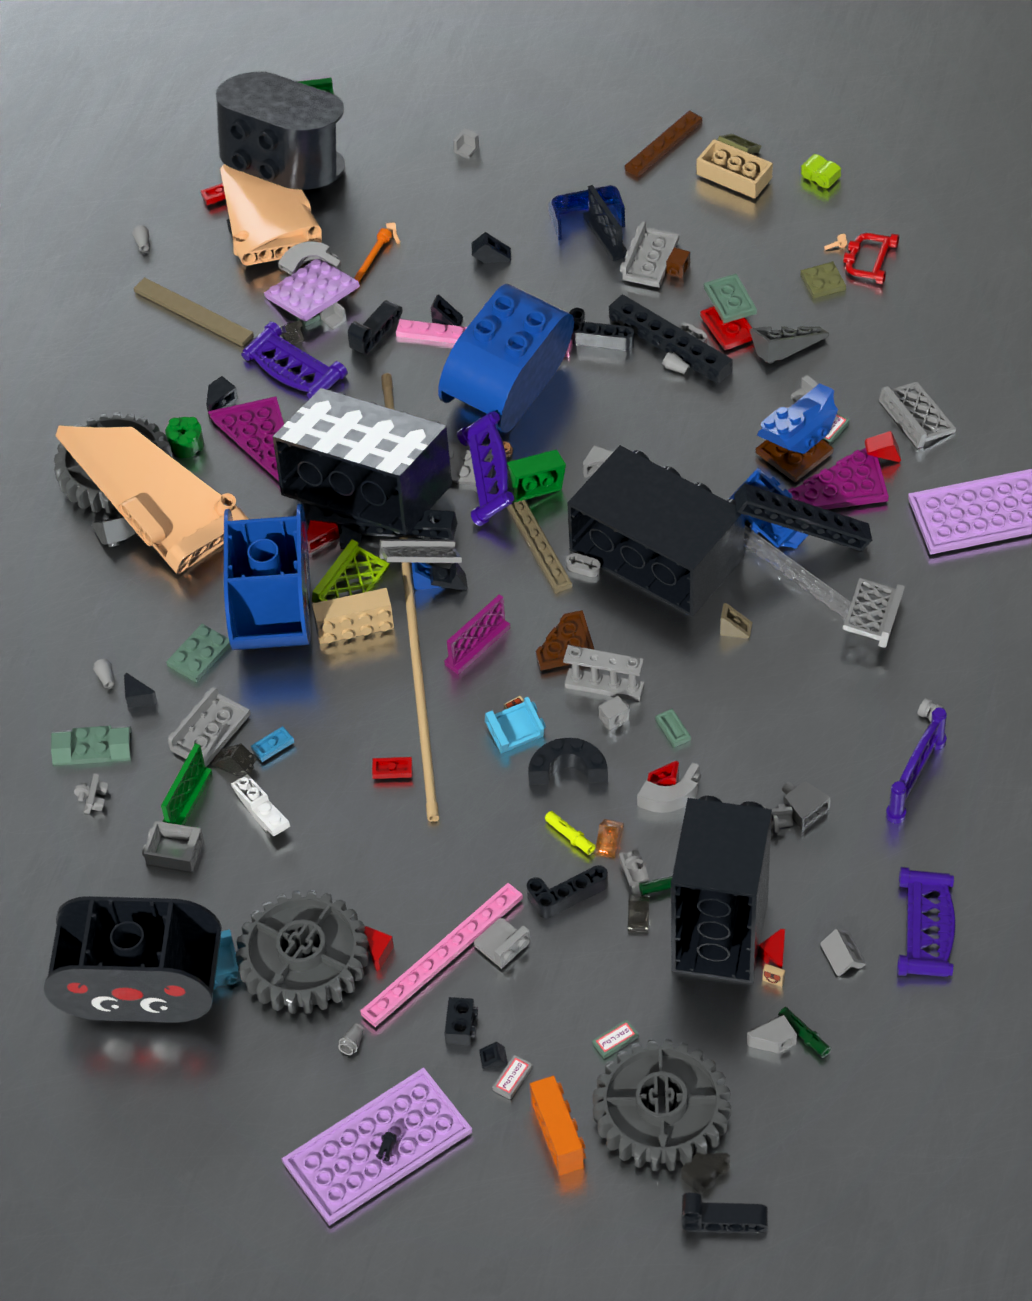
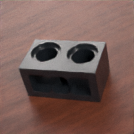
M449 997L444 1033L446 1044L471 1046V1039L476 1036V1025H473V1021L478 1018V1007L474 1006V998ZM464 1029L463 1032H458L457 1030Z

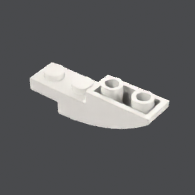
M248 774L231 783L232 788L259 825L265 831L268 830L273 837L290 827L289 821L269 801L267 794Z

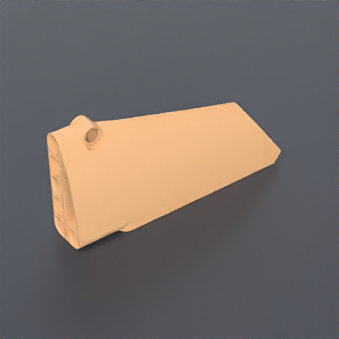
M225 164L220 168L233 236V253L239 257L244 265L280 260L287 250L299 243L310 241L322 243L321 228L311 213L310 203L302 189L285 188L230 168Z
M58 426L57 439L148 546H153L176 574L187 570L224 544L225 509L231 510L233 520L248 519L243 511L235 505L236 498L232 494L225 493L221 495L133 427Z

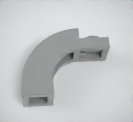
M310 241L299 243L287 250L278 262L279 269L292 275L307 261L319 259L338 270L341 266V261L337 255L333 253L328 254L330 252L328 245Z
M692 762L683 779L672 786H659L646 780L637 795V806L659 813L672 812L685 807L688 798L695 799L698 795V783L701 779L699 765Z

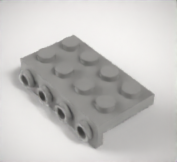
M642 221L641 225L636 228V237L631 240V249L626 252L625 262H622L620 272L623 273V280L660 287L666 273V261L673 248L677 246L679 234L646 228V222Z
M448 441L452 483L476 485L470 446ZM492 449L488 452L484 460L485 462L493 460ZM493 466L487 475L488 478H492Z
M212 687L210 691L204 694L203 699L193 707L192 712L181 721L180 726L169 735L170 751L187 759L194 744L201 745L205 767H207L251 715L250 710L220 695L218 689Z

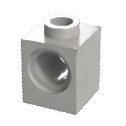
M619 696L598 706L599 718L609 731L629 720L630 707Z

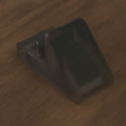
M301 320L280 326L283 339L292 345L304 340L300 330L303 327Z
M629 895L628 932H648L650 895Z

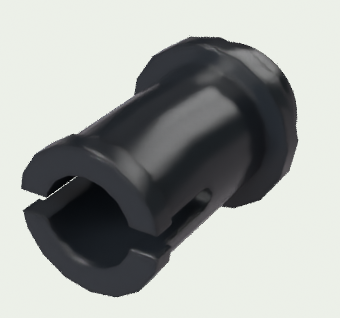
M385 1132V1135L381 1137L382 1143L376 1157L381 1160L384 1152H386L383 1161H389L394 1145L398 1143L397 1135L394 1133Z

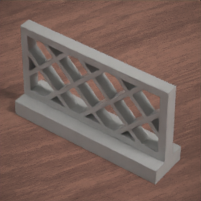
M918 382L890 389L889 386L882 388L879 402L916 448L923 447L927 441L955 433L956 428ZM916 389L919 394H915L908 391ZM895 394L903 395L904 399L898 398ZM906 397L917 399L916 403L908 401ZM918 401L926 402L928 406L919 404ZM904 405L913 407L914 410H908ZM916 408L923 411H927L926 415L919 412H915ZM928 412L936 414L938 418L929 416ZM914 417L923 419V423L918 422ZM927 420L936 423V426L925 424ZM938 424L946 426L947 429L939 428ZM924 429L933 431L934 433L927 435Z
M380 539L379 557L380 559H385L386 562L462 563V557L455 549L454 540Z
M859 578L843 630L879 640L878 646L886 648L905 586L898 584L895 589ZM861 586L868 587L870 590L864 591ZM881 592L888 593L890 595L883 597L881 595ZM875 594L878 599L872 600L869 596ZM864 598L867 602L861 603L858 599ZM882 603L885 607L879 609L876 604ZM871 606L874 611L868 612L866 607ZM860 609L863 614L857 615L854 611ZM878 615L881 619L875 620L872 616ZM867 618L870 622L864 624L861 619ZM856 621L859 626L850 625L849 623ZM875 627L878 633L870 631L869 628Z

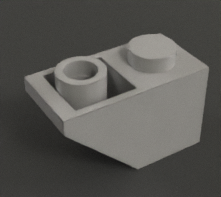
M784 1015L779 1018L774 1017L760 1027H753L747 1033V1044L749 1047L777 1054L795 1046L797 1040L796 1032Z

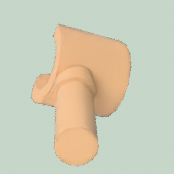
M394 222L386 223L387 229L393 233L396 243L399 244L400 240L396 232V224Z
M838 235L837 241L824 246V249L828 250L837 246L845 248L847 246L846 235Z

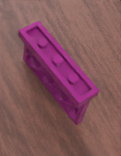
M499 594L447 640L448 657L444 660V663L458 675L510 629V623L505 621L503 596Z

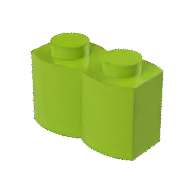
M813 154L801 165V175L805 179L815 181L819 186L829 188L841 177V167L832 161H827L818 154Z

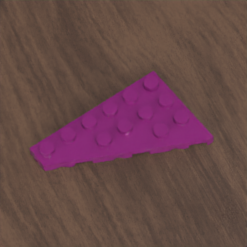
M276 396L208 411L210 420L279 481L273 435L284 425Z
M866 447L860 451H854L852 455L837 461L833 467L823 469L819 474L804 480L800 486L792 487L788 490L793 495L792 499L826 510L886 502L889 499L878 457L867 455Z

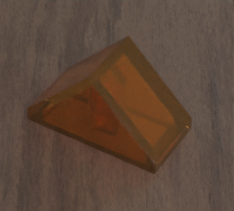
M604 819L599 824L595 854L615 858L624 827L623 822Z

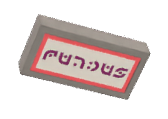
M514 1055L493 1085V1091L511 1100L532 1070L533 1064Z

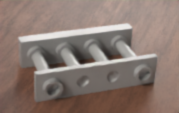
M568 645L563 663L572 664V668L568 670L565 688L612 697L619 696L623 699L640 702L644 690V682L637 681L636 676L640 677L644 659ZM580 666L591 667V672L580 670ZM598 669L610 671V675L599 674ZM617 672L628 674L629 679L617 677Z

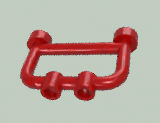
M862 233L857 236L855 241H849L848 251L851 252L845 253L843 263H846L845 268L847 272L853 276L874 279L876 284L883 285L886 271L880 269L888 247H898L899 234L892 233L890 237L873 233ZM863 240L883 242L872 272L852 267L855 264L856 255L860 251Z

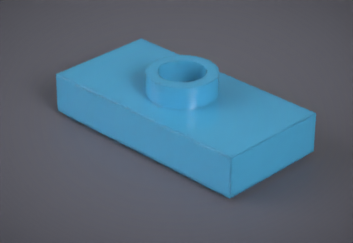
M282 726L251 745V750L261 762H264L293 744L294 738Z

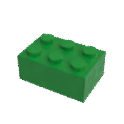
M557 449L507 462L508 492H511L514 496L512 503L562 490L566 463Z

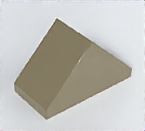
M724 603L721 614L720 635L750 638L752 622L729 604Z

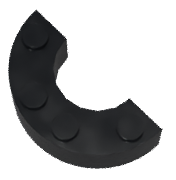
M560 738L544 744L534 753L528 767L529 785L549 784L554 772L567 767L582 771L587 776L588 783L608 782V768L604 755L596 746L579 738Z

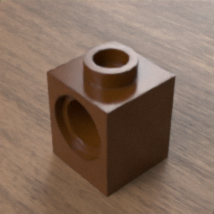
M674 247L666 261V273L683 278L690 265V251Z

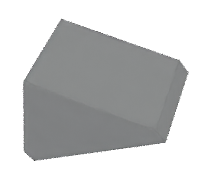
M594 445L583 462V476H592L613 452Z

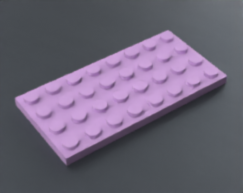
M1032 469L908 494L910 505L930 555L1032 534Z
M422 1068L281 1159L282 1163L330 1226L471 1134L472 1128L425 1068ZM385 1132L394 1133L397 1135L398 1143L394 1145L389 1161H383L386 1152H384L381 1160L376 1157L382 1143L381 1137L385 1135Z

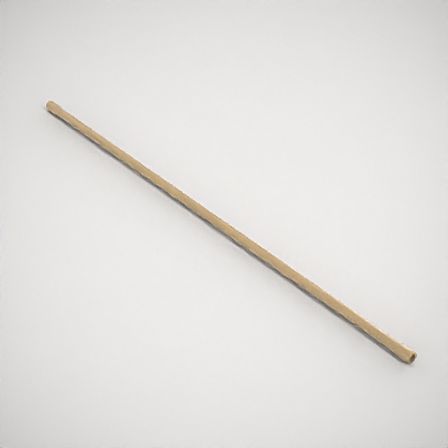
M384 373L381 376L385 407L394 410L392 376L389 373ZM401 562L427 801V820L438 821L439 811L436 801L411 562Z

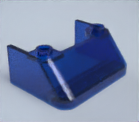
M612 185L595 188L606 205L614 204L622 228L625 227V206L618 188ZM588 190L558 195L549 201L548 210L558 240H562L560 215L589 209Z

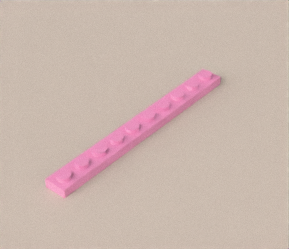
M400 319L396 336L456 343L467 327ZM570 340V344H569L568 349H567V352H566V354H565V356H567V357H569V355H570V351H571V347H572V340Z
M507 883L360 1011L361 1016L374 1027L378 1026L472 944L494 922L523 899V894Z

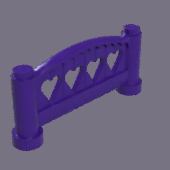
M270 321L265 326V330L244 348L241 353L246 361L255 359L269 375L278 381L298 390L308 392L307 397L309 399L320 388L328 390L339 379H343L348 374L346 367L342 363L335 361L328 367L281 338L282 330L273 321ZM276 349L273 359H268L267 356L262 355L264 352ZM289 357L286 367H281L280 364L275 363L277 360ZM302 365L299 375H294L293 372L288 371L290 368ZM315 373L312 383H307L306 380L301 379L303 376Z
M495 411L489 412L469 427H463L457 432L460 443L464 446H470L480 505L471 511V518L478 526L486 524L489 518L511 505L514 501L513 494L508 492L507 458L501 436L496 428L500 416ZM489 433L490 444L482 446V442ZM492 449L493 460L485 462L484 460L488 452ZM495 465V477L488 478V473L490 472L492 466ZM497 481L498 493L490 494L492 487Z
M941 707L934 709L932 712L931 723L913 751L900 780L891 786L890 804L886 809V818L893 824H899L905 820V800L932 751L940 750L946 745L945 727L947 713Z
M900 867L899 887L908 888L907 955L898 956V976L917 974L948 977L953 975V963H949L948 959L955 937V911L949 887L953 888L954 875L909 870V867ZM937 891L940 893L938 896L940 903L934 904L923 896ZM936 908L940 911L938 914L940 920L933 921L923 913ZM932 926H937L940 929L937 933L940 938L933 939L923 931ZM937 944L939 945L937 950L939 956L933 957L924 951L923 948Z

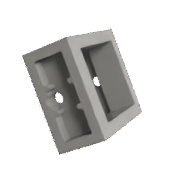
M155 821L153 828H150L148 832V843L143 846L142 856L145 857L146 865L193 872L203 842L201 828ZM167 837L188 841L183 858L156 853L160 838Z

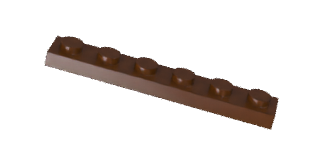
M689 110L625 165V170L639 177L702 123V117Z

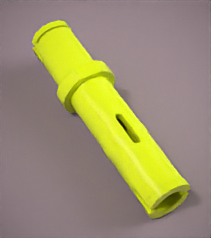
M549 811L546 814L545 821L568 838L573 846L579 847L587 855L594 852L595 844L584 837L583 832L574 829L553 811Z

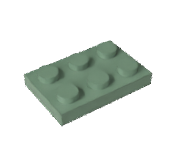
M737 274L704 283V289L723 323L757 314V308Z
M201 624L166 661L167 666L197 683L231 647L229 638Z

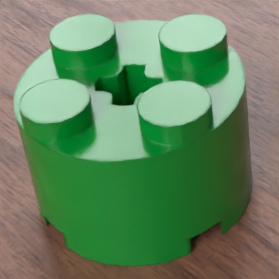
M179 417L169 420L165 434L167 442L170 444L171 452L176 457L191 458L196 455V452L203 449L202 429L196 417Z

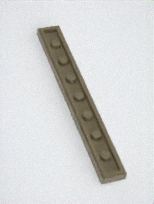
M145 277L134 287L135 293L242 347L254 337L252 331Z
M522 500L509 505L507 508L554 593L572 588L571 580L527 502Z

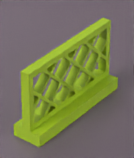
M352 539L312 591V602L327 601L325 598L331 594H336V598H340L339 593L349 592L350 596L354 590L361 589L362 593L372 591L389 568L390 563L360 548L358 542ZM358 554L366 557L367 561L357 562L356 557ZM379 564L382 566V569L373 571L371 565ZM368 565L370 572H359L358 567ZM355 568L357 574L347 575L346 570ZM371 576L372 582L363 584L361 578ZM358 579L360 585L350 586L348 580ZM346 581L347 587L337 589L336 583Z

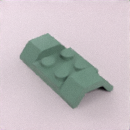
M110 725L72 728V731L51 733L53 766L131 760L130 732H132L131 726L112 728Z

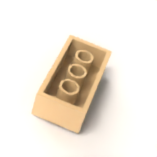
M715 139L696 160L697 175L752 198H756L772 179L773 163Z
M387 588L312 604L320 644L394 628L392 607Z

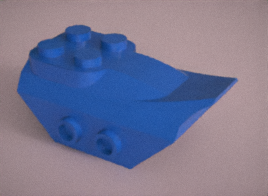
M819 383L790 407H780L761 422V429L758 431L757 436L785 449L805 454L826 437L831 430L838 412V408L834 403V390Z
M759 468L744 482L745 484L789 498L793 497L786 488L783 491L779 488L780 483L774 477L770 479ZM741 486L731 495L729 499L735 500L734 494L741 488ZM745 515V521L748 520L751 523L749 527L756 534L760 532L776 548L783 546L796 549L809 536L805 533Z

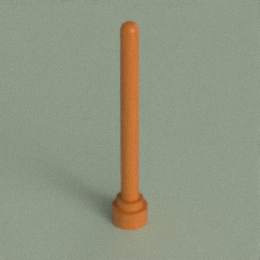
M381 228L378 232L377 242L354 277L358 282L361 281L382 245L390 241L392 233L388 229Z

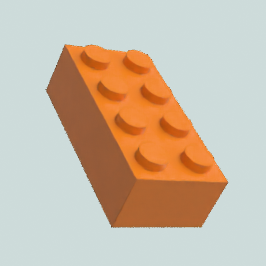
M553 1075L530 1083L531 1104L559 1176L584 1168L583 1160L586 1159L584 1152L585 1143L582 1136L578 1137V1126L575 1118L571 1119L569 1102L563 1099L564 1091L561 1082L557 1083Z

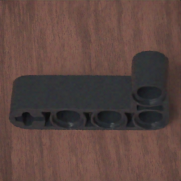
M385 300L363 325L355 321L352 322L348 328L349 347L367 355L399 320L403 311L402 307Z
M582 308L570 310L569 313L574 318L571 337L572 344L618 350H630L634 347V330L631 327L585 322V311Z
M597 865L550 889L541 878H531L527 882L528 900L540 917L551 918L604 891L608 887V871L604 866Z
M689 1192L682 1196V1228L687 1231L762 1233L768 1229V1208L762 1204L703 1203L700 1194Z

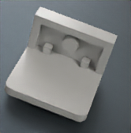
M499 918L474 940V946L502 969L519 952L527 947L530 943L529 929L524 925L517 930L506 920Z

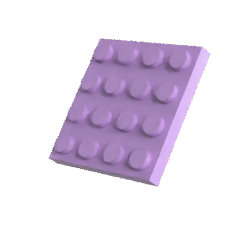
M315 259L291 276L286 277L280 283L272 286L264 294L266 299L306 322L359 288L360 285L356 279L324 261Z

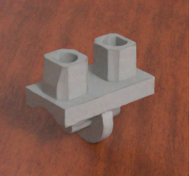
M93 774L89 787H87L86 782H82L81 785L74 788V794L78 796L79 801H84V798H87L83 813L89 814L90 810L102 811L105 799L96 797L95 793L105 796L108 783L98 780V774Z
M778 804L776 808L772 809L771 829L774 828V832H779L780 827L793 826L791 806L787 807L786 804Z
M638 848L628 853H619V859L629 886L635 888L639 887V883L649 881V876Z

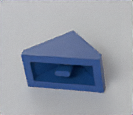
M412 562L414 590L441 588L431 585L429 571L432 567L431 565Z

